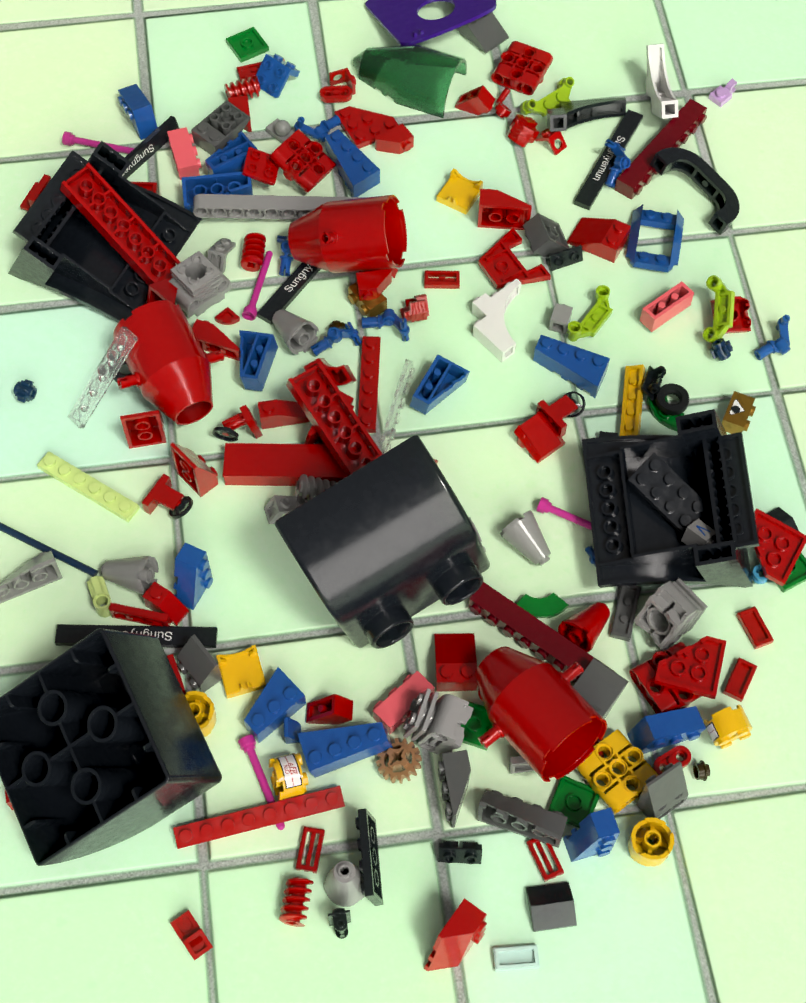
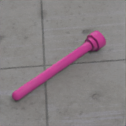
M67 131L63 133L62 137L63 145L68 146L80 144L97 148L100 141L76 137L72 132ZM106 143L115 151L129 154L135 149Z
M272 251L266 252L249 305L243 309L242 317L246 320L253 321L256 319V304L273 256Z
M541 498L536 511L542 514L550 512L592 530L590 521L553 506L549 499Z
M247 735L239 739V746L249 757L267 804L276 802L255 752L256 741L254 736ZM284 822L278 823L276 827L278 830H283L285 824Z

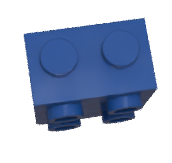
M276 53L275 55H265L256 76L260 89L274 98H279L289 76L298 77L300 71L295 68V64L289 61L286 63L283 61L284 58Z

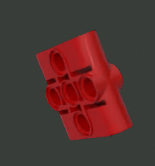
M513 41L507 51L501 54V60L493 71L491 79L498 85L526 95H532L538 85L543 82L544 75L553 62V56L541 49Z
M300 129L295 131L270 155V158L283 170L285 178L295 181L306 193L310 192L336 166L323 152L322 145L319 142L311 141Z
M679 642L664 651L656 652L652 658L629 670L633 682L656 714L687 708L691 702L702 697L654 684L657 669L656 661L667 659L679 650L687 647L683 642ZM650 687L657 688L659 692H653ZM678 694H684L687 699L680 698Z

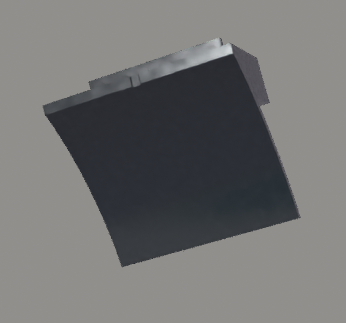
M101 141L88 161L73 150L13 230L12 233L27 244L22 249L8 274L69 297L119 323L122 318L126 320L133 315L131 311L144 305L148 297L149 286L60 191L61 183L83 169L87 163H90L175 256L178 255L202 218L196 217L194 213L182 206L135 185L122 175L131 162Z
M715 409L675 417L678 433L675 436L627 435L582 439L597 582L600 588L665 584L669 581L673 583L679 578L685 584L753 587L747 548L760 546L742 432L727 435ZM655 453L711 507L700 520L715 530V543L698 546L697 543L691 545L683 543L681 541L683 535L627 482L630 476L651 454Z

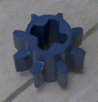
M720 338L711 344L710 353L713 359L718 358L719 361H723L731 356L730 352L733 351V347L729 340L725 342L724 338Z
M25 379V381L21 380V382L16 383L13 392L17 396L18 401L25 403L26 401L34 400L37 394V388L33 386L34 382Z

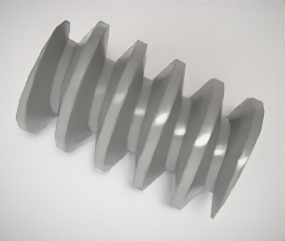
M302 474L295 487V497L297 498L302 493V499H305L307 494H309L310 500L336 484V481L331 480L329 482L328 479L322 480L320 477L315 479L313 476L307 477V475Z

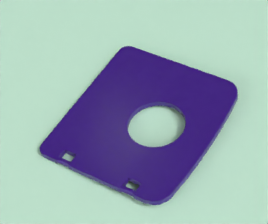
M368 0L365 3L366 9L396 42L402 46H412L452 31L493 12L497 6L496 0ZM436 1H446L455 6L452 13L440 19L428 20L418 15L419 10L423 6Z

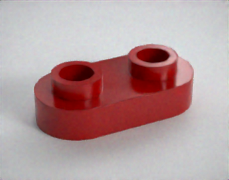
M346 85L325 86L320 89V99L325 103L348 102L352 99V89Z
M675 746L659 756L654 761L652 768L660 775L663 773L659 768L660 766L665 767L670 763L674 765L679 762L676 756L683 758L680 762L682 767L685 768L691 760V752L685 746Z

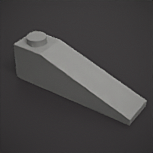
M52 551L40 553L0 583V604L63 578Z

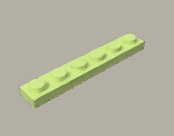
M49 451L37 464L38 469L128 523L140 509L137 503Z

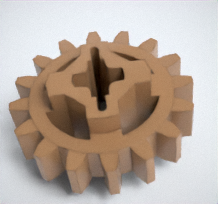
M395 738V743H392L393 748L390 747L388 750L377 754L380 760H377L376 764L379 767V773L383 774L385 780L390 778L391 783L394 784L396 779H398L400 784H403V779L405 778L411 781V774L417 776L415 769H421L419 762L422 761V757L419 755L418 747L415 748L414 742L411 741L408 744L406 738L402 742ZM410 755H412L411 764L409 763V760L411 759Z

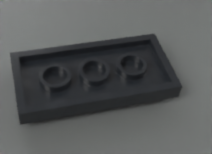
M655 453L651 454L627 480L682 535H684L686 528L697 519H701L711 508Z
M366 808L358 809V817H355V824L360 832V838H357V846L362 855V860H359V869L363 873L364 879L361 882V892L374 906L383 905L376 819Z

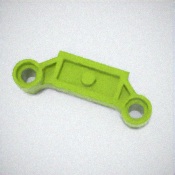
M567 77L559 80L557 83L558 89L539 101L533 99L524 101L520 104L521 113L524 115L536 113L545 117L547 109L559 108L560 102L570 101L569 96L574 85V79Z
M716 275L710 276L706 281V286L715 292L713 327H707L702 334L703 339L709 343L722 338L727 330L733 327L735 292L730 291L725 283Z
M605 285L598 286L595 292L596 304L582 322L571 321L568 324L567 333L570 341L575 342L579 338L588 336L594 337L610 317L613 309L610 308L608 301L610 295L609 287Z

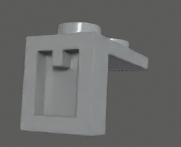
M222 238L208 249L207 258L222 273L225 272L227 254L236 247V243L231 242L230 239Z
M274 495L264 507L268 523L275 524L276 520L281 518L283 514H287L307 502V497L302 499V496L296 498L295 496Z

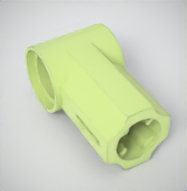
M103 576L91 577L87 581V585L95 610L100 617L111 616L109 607L112 600Z

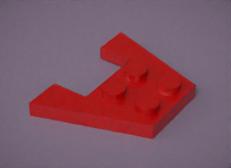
M514 228L478 260L479 267L496 289L504 288L508 282H512L515 279H518L521 285L551 279V275L542 264L527 271L510 250L522 244V238Z

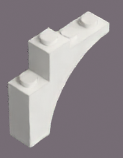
M664 44L646 45L647 78H645L646 95L651 97V114L661 119L678 117V100L675 98L669 84Z
M518 279L508 282L503 289L494 292L491 297L485 293L482 296L476 297L472 302V314L479 319L473 325V336L501 363L512 356L516 349V342L512 339L506 328L504 315L509 304L520 294L521 282Z

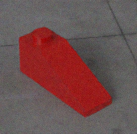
M196 319L192 329L203 350L214 352L221 349L224 357L240 361V348L214 324L206 320Z
M277 399L258 402L262 429L310 422L297 402Z

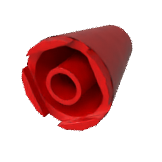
M601 602L593 603L563 620L558 626V633L584 651H591L610 616L608 606Z

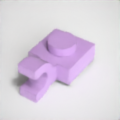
M732 78L725 88L720 85L709 94L708 99L721 108L732 99V93L736 90L734 86L737 84V81Z

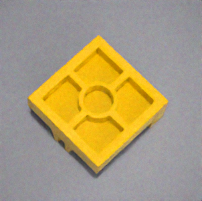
M453 168L450 172L449 180L438 193L436 201L463 214H467L480 196V189H483V181L468 180Z
M252 645L246 650L235 654L216 655L227 699L265 688L266 682L256 645Z

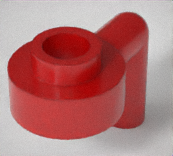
M506 87L495 101L496 114L501 118H508L512 113L503 104V101L511 92Z

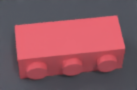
M187 127L167 131L180 180H182V177L200 176L199 168L202 167L200 159L196 158L198 156L196 146H192L194 143L192 133H188Z
M681 281L642 308L640 322L653 332L689 307L694 292Z
M416 671L413 675L409 674L399 688H393L384 701L380 700L373 707V718L377 722H382L387 732L392 734L405 722L406 718L410 717L412 711L409 708L413 699H417L419 693H423L427 688L431 689V696L434 693L435 687L419 671Z

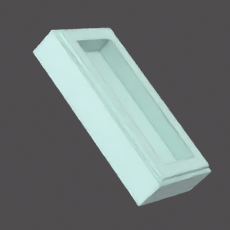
M538 945L493 948L495 972L540 968Z

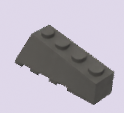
M486 790L479 802L477 821L530 839H537L539 842L548 843L559 848L568 817L559 811L551 812L545 810L538 804L530 805L524 803L523 800L517 797L509 798L503 796L501 792L496 790Z

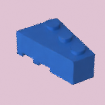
M437 355L413 394L409 406L426 415L466 382L470 371Z
M279 667L244 719L246 730L254 736L258 743L262 742L284 723V717L290 718L306 705L303 692Z
M693 706L644 716L627 735L630 743L645 754L686 740H696L706 727L697 707Z

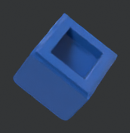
M284 717L285 743H300L297 733H301V724L289 717Z

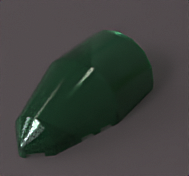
M422 45L369 47L353 59V67L357 72L359 80L373 89L377 88L384 96L388 95L398 105L440 118H444L447 94L454 74L458 73L465 76L467 74V61L465 58Z

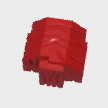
M517 114L509 126L507 136L516 144L526 147L527 143H533L540 133L536 129L538 123L531 117Z
M426 294L405 299L406 306L400 308L403 321L404 318L410 322L427 320V316H430Z

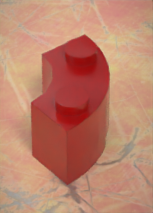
M318 358L304 366L305 371L317 365L318 362H321L337 386L348 385L357 381L348 365L334 367L324 358Z

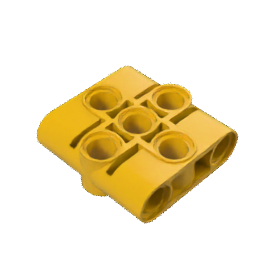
M619 729L596 744L592 754L576 768L590 784L595 795L597 793L608 807H611L614 814L639 797L638 795L642 792V788L646 785L645 781L652 775L659 776L643 758V752L639 748L634 747ZM603 751L607 758H602L598 753ZM628 757H634L637 762L630 761ZM612 769H619L621 774L614 773ZM597 780H601V781H603L606 785H605V786H600V785L597 784L596 781H597ZM626 785H633L635 790H629Z

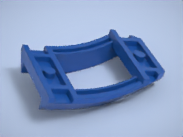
M642 204L633 211L626 257L630 259V264L633 267L668 273L673 269V266H678L684 218L678 209L677 214L674 215L653 210H643ZM640 225L674 230L671 255L665 256L636 251Z

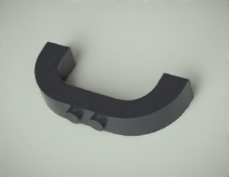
M670 147L657 152L650 165L661 176L669 171H679L689 176L714 201L718 208V211L715 212L708 224L719 235L727 231L740 209L738 197L731 186L706 161L689 150Z

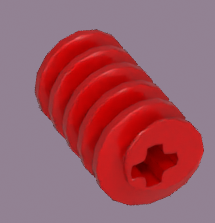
M255 76L254 80L252 77H248V82L246 79H242V84L239 80L235 82V85L233 82H230L229 87L227 84H224L227 98L249 95L252 99L253 93L259 97L260 84L257 76Z
M249 233L244 238L240 263L246 271L257 272L263 264L264 248L266 246V237L263 234Z
M300 877L286 880L285 884L289 888L284 889L286 897L282 898V903L285 904L280 909L283 914L279 916V920L282 923L294 927L305 926L300 923V920L307 919V916L303 915L302 911H308L309 907L303 905V903L310 902L311 900L305 894L312 893V890L307 888V885H313L314 882L312 880Z

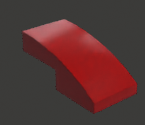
M189 910L170 923L194 961L213 948Z

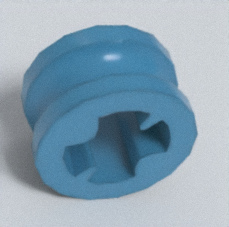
M759 564L754 567L751 576L755 583L764 584L768 578L764 576V573H762L763 577H759L758 572H763Z

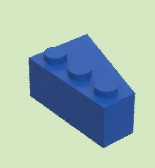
M137 84L119 89V97L117 99L120 106L127 113L140 140L147 138L158 128L151 103Z
M240 131L236 139L233 141L229 140L225 148L222 150L219 148L205 160L208 175L240 172L248 148L257 149L256 146Z
M239 330L241 351L240 378L245 389L263 391L278 349L273 334Z
M185 542L175 558L174 576L178 577L177 583H174L173 588L177 590L175 597L185 607L192 610L196 607L206 588L209 589L211 587L213 577L207 552Z
M610 807L590 813L579 823L580 828L578 830L573 828L571 830L572 835L563 837L570 861L574 862L595 855L603 857L610 854L620 831Z

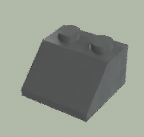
M537 213L523 225L525 236L531 244L530 248L533 253L546 257L550 253L554 254L569 249L559 223Z
M194 634L177 655L179 662L177 667L183 675L187 674L190 677L188 681L195 690L199 689L200 692L204 693L220 682L222 677L218 663Z

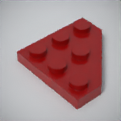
M351 106L334 112V115H337L341 120L340 125L358 149L375 143L376 136L398 126V123L392 116Z
M756 508L755 517L760 546L754 547L764 576L783 587L806 544V535Z
M705 636L695 644L689 645L671 657L659 661L654 684L715 699L727 641Z

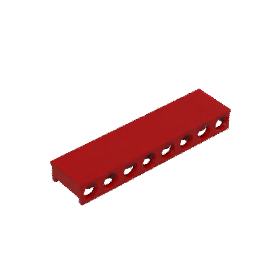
M87 163L83 169L61 183L60 191L148 286L165 279L169 281L173 278L170 269L181 262L90 163Z
M318 362L317 365L298 376L288 379L287 388L346 476L383 455L321 362Z
M225 443L223 465L225 485L296 486L302 474L307 475V477L313 476L315 479L317 477H320L322 480L328 479L329 482L334 480L336 483L347 477L325 444Z

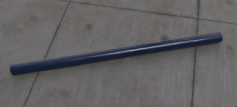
M0 522V531L42 552L52 551L54 558L92 577L97 576L98 570Z

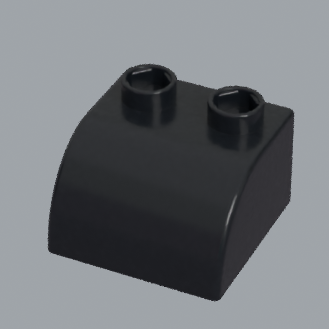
M414 435L275 522V527L317 595L337 624L358 648H362L370 643L373 648L381 649L400 641L414 626L412 616L438 600L447 606L460 603L469 598L483 584L481 573L490 567V562L473 524L418 435Z
M99 628L0 697V777L33 859L38 866L74 860L123 842L160 822L222 780V774L159 639L155 636ZM133 755H135V758L137 759V761H138L140 764H138V763L132 758Z

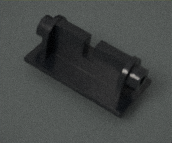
M582 245L572 246V248L561 252L548 254L546 262L550 263L551 271L583 261Z
M650 365L645 375L641 389L652 401L656 393L661 389L662 378L666 374L664 366L653 369Z
M443 840V842H439L438 862L481 864L482 844H478V842H462V848H458V841Z
M345 908L334 909L332 913L328 914L329 926H334L336 936L339 939H344L348 935L347 923H351L350 910L345 911Z

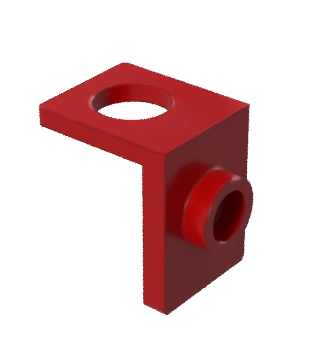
M348 68L329 73L330 86L346 82L352 89V95L356 94V79L354 75H351ZM336 75H342L340 79L333 80Z
M547 128L535 139V141H548L554 155L559 154L567 147L560 131L550 132ZM556 139H559L561 142V146L558 149L555 147Z

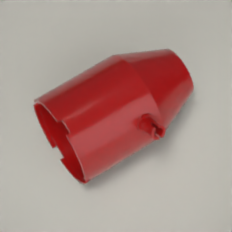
M395 195L328 201L290 224L288 231L290 252L296 261L331 273L400 268L405 261V258L402 259L403 252H407L405 216L403 209L399 210L397 205L400 201Z
M160 300L131 311L133 315L126 320L122 318L113 332L114 341L132 374L117 378V384L120 386L119 389L122 390L135 385L148 402L178 425H188L201 420L213 408L211 364L224 361V354L221 353L222 350L219 349L210 353L204 352L179 304L175 305L169 300Z
M503 646L487 655L476 669L475 679L489 721L492 724L491 729L478 737L479 742L482 745L484 744L483 747L487 749L499 738H505L545 782H550L549 778L552 777L558 780L581 765L595 750L593 745L597 739H603L607 729V722L571 685L570 682L584 672L581 665H578L576 661L563 672H558L547 662Z

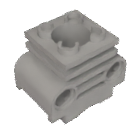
M197 251L170 269L173 278L169 282L178 288L176 303L187 313L189 318L194 314L197 317L200 316L208 308L225 299V293L231 290L230 280L200 251Z
M679 578L676 582L672 583L669 581L660 586L655 594L648 598L644 607L634 619V622L652 637L654 643L661 651H664L694 627L708 606Z
M427 688L423 693H419L417 699L414 698L409 710L412 712L410 718H406L403 729H405L403 737L407 738L412 734L411 740L413 741L420 737L418 745L437 755L452 752L454 749L461 747L464 739V728L461 727V724L465 725L471 718L474 708L468 706V701L450 694H444L437 700L439 693L434 692L430 696L431 689Z

